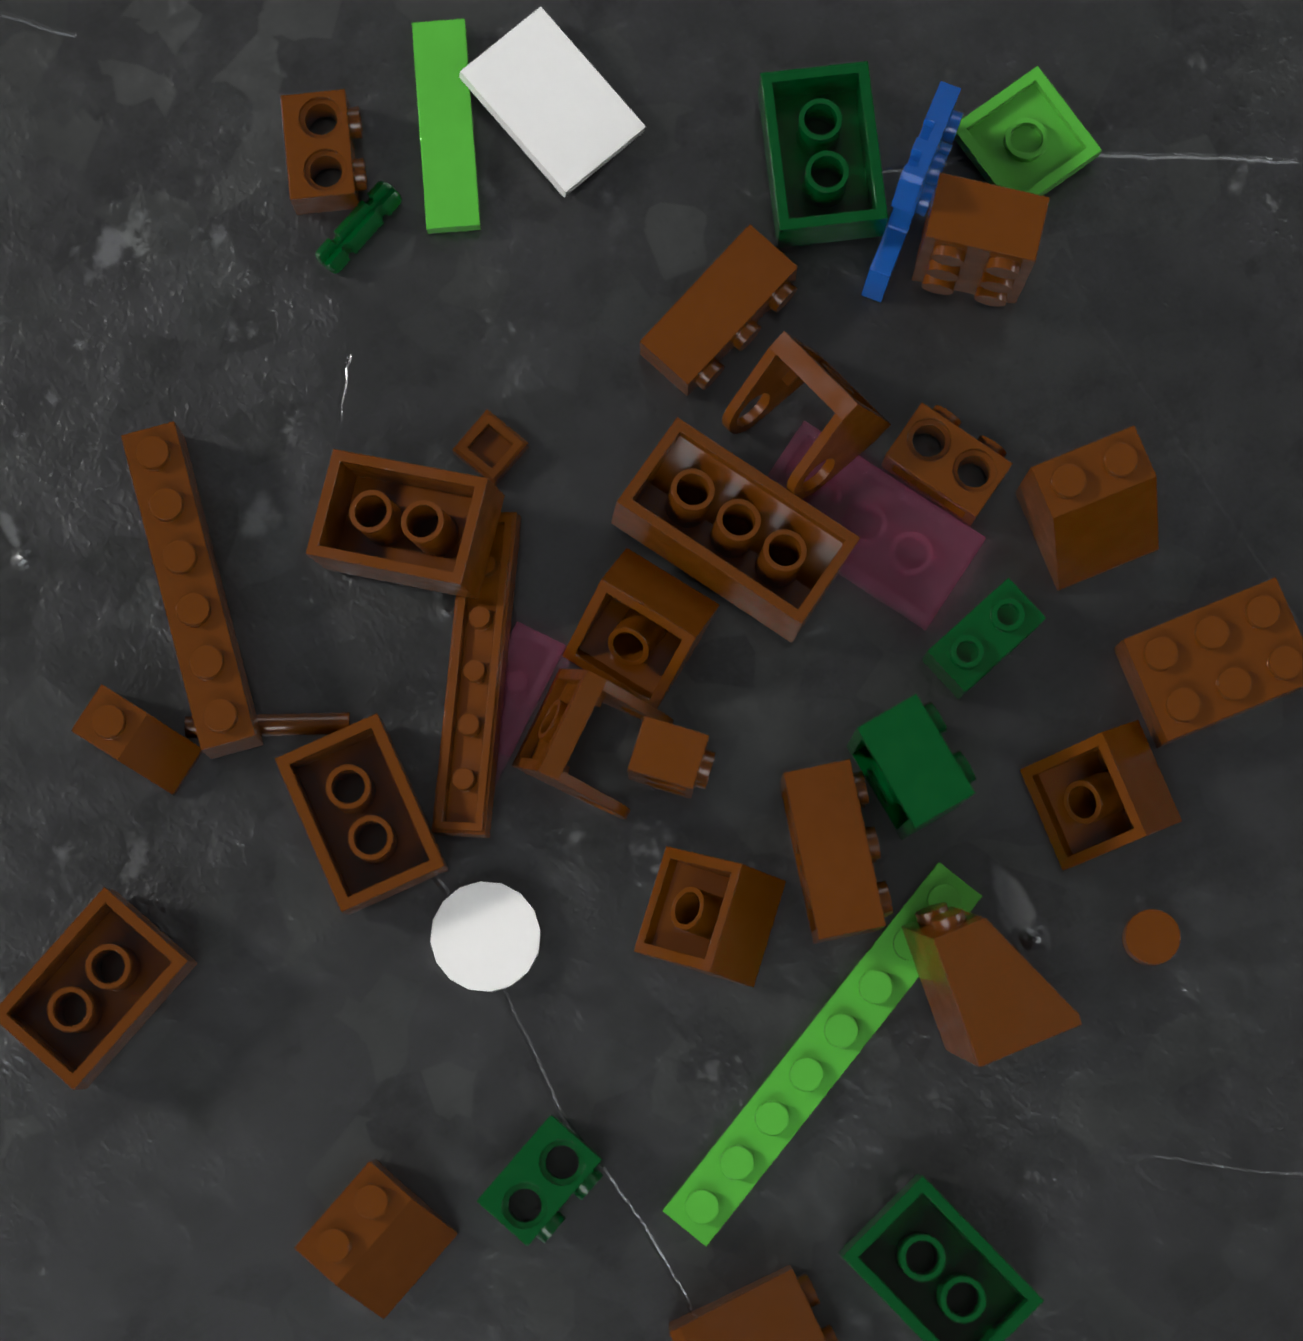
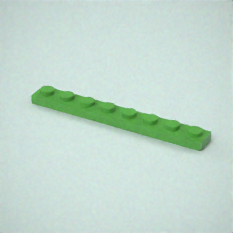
M938 862L664 1207L663 1212L707 1246L919 978L901 926L916 921L915 913L920 909L937 903L946 902L948 907L953 906L971 912L982 898V895Z

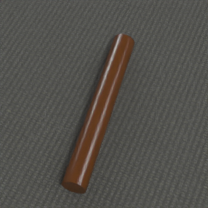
M350 712L257 714V720L262 736L328 735L350 725ZM185 716V737L198 738L193 717Z

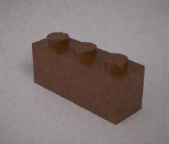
M749 224L641 339L640 354L687 397L697 386L703 391L706 390L724 370L725 366L720 361L733 347L742 351L761 330V326L757 322L770 308L776 313L779 312L794 296L798 289L793 285L796 281L798 266Z

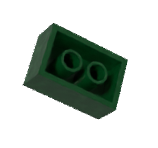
M868 61L760 73L758 99L777 248L883 236L888 221Z
M917 694L859 726L846 746L860 771L863 772L866 781L901 840L957 809L975 794L970 784L976 780L972 767L960 750L953 754L951 753L942 738V733L947 731V727L940 713L931 701L923 705Z
M916 1174L838 1252L923 1341H1005L1044 1302L1031 1286L953 1206L919 1174Z

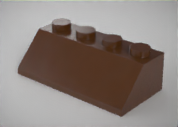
M678 417L617 500L611 520L613 525L791 643L814 612L860 540L859 536Z

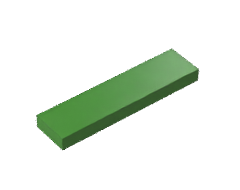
M465 19L412 23L427 233L481 230L471 90L459 78L460 71L469 64Z

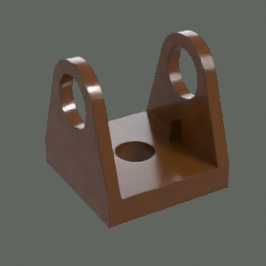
M784 331L767 349L723 414L722 424L730 433L740 434L753 427L803 383H806L835 414L788 479L787 490L803 499L818 491L873 444L891 423L818 352ZM762 394L757 404L748 413L738 418L746 405ZM825 461L821 469L813 477L805 481L810 472L821 462Z
M559 668L513 761L512 767L608 814L626 820L631 811L630 808L568 774L571 767L566 764L594 707L600 708L602 702L643 721L644 716L671 724L674 723V720L655 707L589 670Z

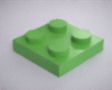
M1038 66L964 117L954 138L987 183L1042 196L1099 157L1102 151Z

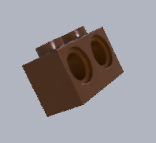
M345 89L281 95L289 194L296 215L354 209L359 203L358 191L368 190L364 158H355L353 139L363 138L359 106L350 107ZM329 117L337 121L335 128L325 135H317L310 131L312 124L319 118ZM333 168L342 172L340 180L333 186L322 187L315 183L317 175L325 169Z
M921 403L886 453L881 466L971 526L1013 463L1004 458L1007 452L992 439L983 435L976 439L959 428L962 422L949 410L939 405H935L931 409L924 403ZM920 434L932 435L939 441L941 452L933 457L922 456L914 449L912 439ZM965 464H974L980 467L985 474L986 483L976 488L966 486L958 476V468Z
M644 716L628 766V778L631 781L691 799L695 787L706 789L716 752L707 750L709 735Z

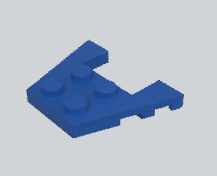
M940 81L924 119L920 135L916 138L909 161L905 164L891 203L893 209L869 269L861 293L862 296L878 302L882 301L915 213L924 217L927 213L939 174L943 172L964 114L954 110L961 91L959 87Z

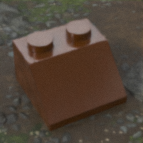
M626 548L601 579L562 656L580 668L601 676L658 709L699 644L720 604Z
M1139 720L1103 731L1020 769L1063 871L1182 822Z
M666 846L634 952L754 988L786 881L741 863Z
M374 1159L367 1163L294 1249L334 1285L382 1319H385L459 1233L377 1159Z

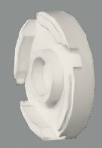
M480 881L460 887L442 902L432 921L430 943L436 963L450 980L469 990L494 992L513 986L529 972L539 954L541 929L535 910L521 893L502 883Z

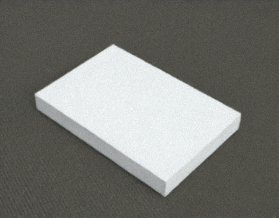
M541 6L463 68L459 74V78L563 197H566L639 137L646 128Z

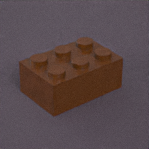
M940 172L925 218L911 280L922 282L923 289L936 294L950 295L953 294L954 290L975 294L974 299L977 302L989 306L1003 307L1006 305V302L1016 304L1036 262L1050 197Z
M333 449L306 555L326 570L479 600L505 495L489 478Z
M1276 577L1123 639L1113 648L1156 748L1303 689V637Z
M377 713L275 758L342 913L346 915L353 914L449 870L387 728Z
M848 759L783 773L779 786L813 944L879 931L886 926L884 917L893 914L887 882H876L873 863H876L877 859H881V853L874 825L864 826L861 809L865 808V804H869V798L863 772H853L851 761Z
M104 887L0 1003V1024L73 1090H85L198 963L116 890Z

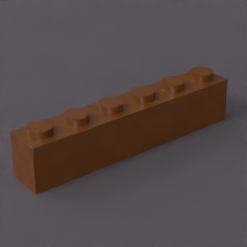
M174 421L121 435L201 751L210 759L264 745L185 436Z

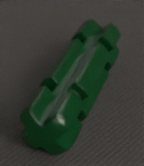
M384 180L378 181L367 193L369 196L367 202L361 200L333 231L335 233L334 239L327 238L316 250L315 256L317 260L328 271L334 274L339 273L351 260L349 254L351 252L356 254L384 223L382 217L385 214L390 216L401 204L402 198L399 192Z

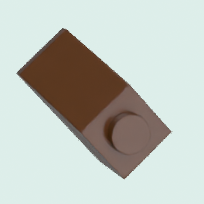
M102 684L71 730L174 796L203 753L198 745Z

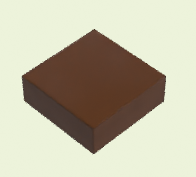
M487 409L452 451L453 454L481 477L489 478L496 486L529 448V443Z

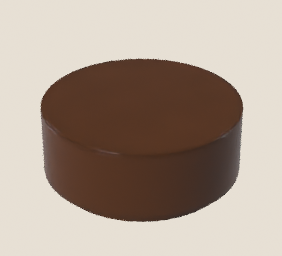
M1148 909L1137 913L1126 923L1122 940L1125 951L1135 962L1145 966H1156L1168 961L1176 954L1180 946L1181 935L1176 921L1169 914L1161 910Z

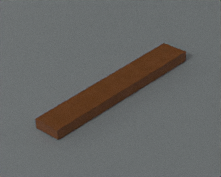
M517 512L500 513L479 600L456 596L432 822V833L436 835L490 838L522 519Z

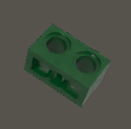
M1008 577L926 652L922 661L959 700L1032 634L1046 617Z
M552 1114L478 1198L477 1202L526 1246L535 1237L545 1243L566 1219L558 1210L569 1197L574 1194L582 1201L601 1179L603 1174L595 1167L603 1158ZM556 1146H568L577 1153L579 1167L574 1175L560 1178L550 1172L547 1166V1157L551 1149ZM526 1188L535 1191L539 1195L542 1209L538 1217L525 1221L513 1214L510 1200L515 1191Z

